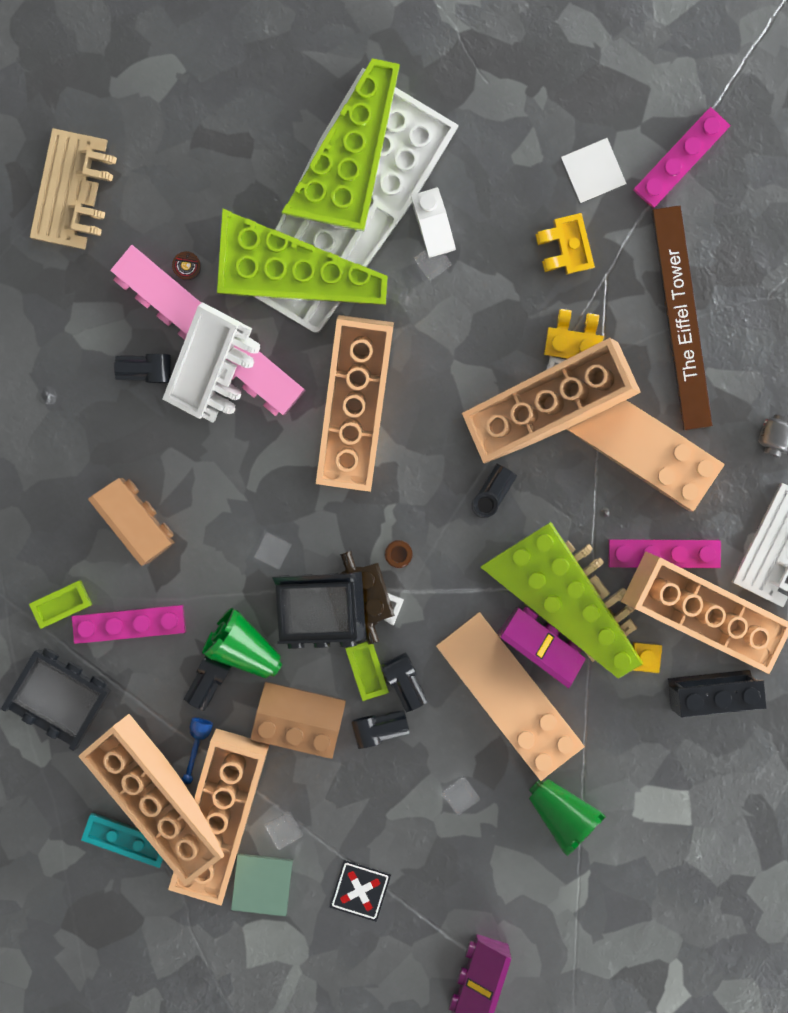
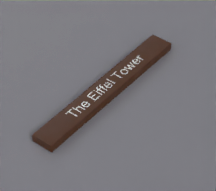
M681 205L653 209L652 216L683 430L710 427L713 425Z

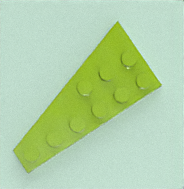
M371 59L351 97L344 105L338 119L315 154L305 175L295 188V192L282 210V214L365 231L400 64Z
M222 208L218 294L386 305L388 276Z
M551 522L481 566L490 576L618 679L642 665L643 661Z

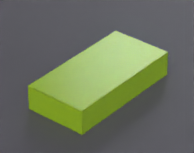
M79 580L30 603L29 606L40 629L92 606V603L82 581Z
M368 641L358 643L357 646L346 647L345 649L362 701L389 693L374 644L368 645Z

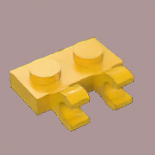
M582 213L554 219V228L537 232L538 234H535L538 245L558 240L561 252L559 256L546 258L542 261L544 272L564 267L566 275L595 267Z
M560 309L557 327H548L544 355L569 359L602 342L604 336L596 335L599 315L590 313L586 315L584 333L568 330L572 311Z

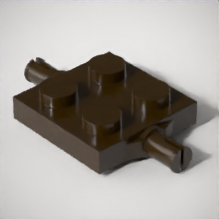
M352 551L340 554L345 567V571L340 574L362 572L366 638L368 645L379 642L374 625H377L384 619L395 616L379 564L374 563L365 567H356ZM327 587L340 632L349 631L346 587Z

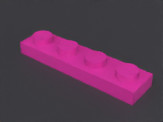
M710 107L633 191L654 209L731 125Z
M608 539V567L638 568L645 552H648L680 568H721V540Z
M183 605L72 616L74 644L186 633Z

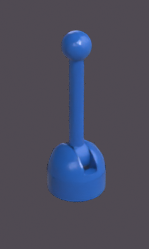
M191 719L189 726L190 734L195 740L186 774L182 776V781L186 785L193 781L191 774L200 740L209 737L213 723L206 719Z

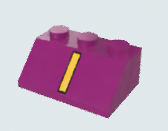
M525 606L523 610L516 607L497 632L498 635L569 689L586 660L581 655L583 650L571 640L568 643L559 638L561 632L549 623L544 627L537 622L536 619L539 616Z
M477 934L475 941H470L466 950L465 957L469 958L466 968L461 967L458 975L457 984H460L458 994H453L449 1003L448 1010L452 1011V1013H494L512 959L509 945Z

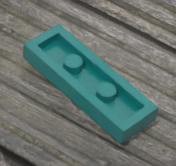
M93 812L90 814L81 841L158 868L161 867L163 858L138 828Z

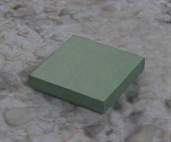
M238 853L231 910L287 916L293 859Z

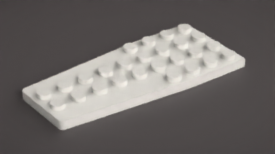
M361 69L356 80L354 81L353 85L351 86L350 90L348 91L347 95L345 96L344 100L342 101L341 105L339 106L338 110L336 111L335 115L333 116L332 120L330 121L329 125L327 126L326 130L321 136L301 176L300 181L305 175L307 169L310 166L311 161L313 160L315 154L317 153L318 149L320 148L321 144L326 138L331 127H333L336 120L338 119L344 105L348 102L349 98L351 97L358 81L360 80L361 76L363 75L366 69ZM395 87L365 231L285 214L282 215L276 230L321 250L338 255L343 259L367 267L411 206V195L420 192L459 125ZM255 297L314 333H319L341 303Z

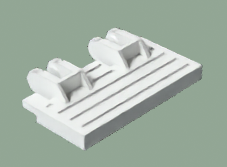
M203 302L198 305L163 400L199 419L203 417L212 423L216 420L219 411H223L226 414L234 413L236 409L234 403L216 394V392L230 399H240V389L230 384L237 365L232 362L244 368L253 367L254 359L234 348V346L253 354L258 353L260 344L249 338L252 328Z
M780 483L732 583L784 607L788 596L778 592V589L781 588L788 592V584L784 583L788 576V485Z

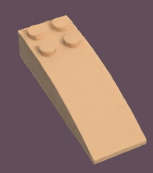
M338 315L316 484L371 492L394 322Z
M608 338L463 412L462 415L483 463H488L572 427L641 393L619 343Z
M627 400L566 429L688 511L696 509L725 465Z
M645 552L621 601L770 674L788 637V621L648 552Z
M480 612L436 645L540 781L585 747Z
M130 714L111 727L78 756L185 886L224 857L212 829L189 790L165 756Z
M216 728L210 741L194 800L212 829L224 857L186 886L173 871L168 890L222 906L270 744L250 740L251 738Z

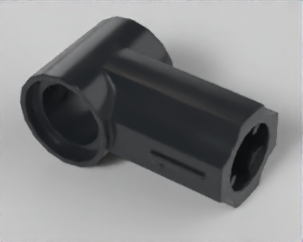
M171 355L116 356L114 362L115 380H144L146 383H169Z
M497 463L479 493L473 499L472 510L474 514L481 518H488L494 515L517 475ZM480 498L491 500L492 510L489 513H483L479 510L478 501Z
M406 652L381 664L391 687L394 686L406 713L428 703L415 676L417 675Z
M205 656L196 671L198 674L183 700L191 706L204 711L213 698L217 687L222 685L232 666Z
M404 710L377 717L375 715L365 716L351 721L358 749L381 744L383 740L410 734Z

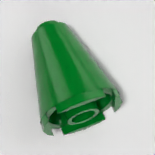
M230 608L217 622L218 628L214 633L211 632L202 653L207 658L265 679L270 675L274 677L282 666L280 662L281 655L238 610Z
M547 779L545 782L538 780L529 789L532 793L529 800L567 857L606 818L601 811L550 779Z

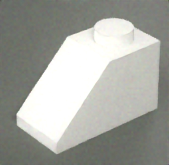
M438 187L411 195L413 210L429 258L456 250Z

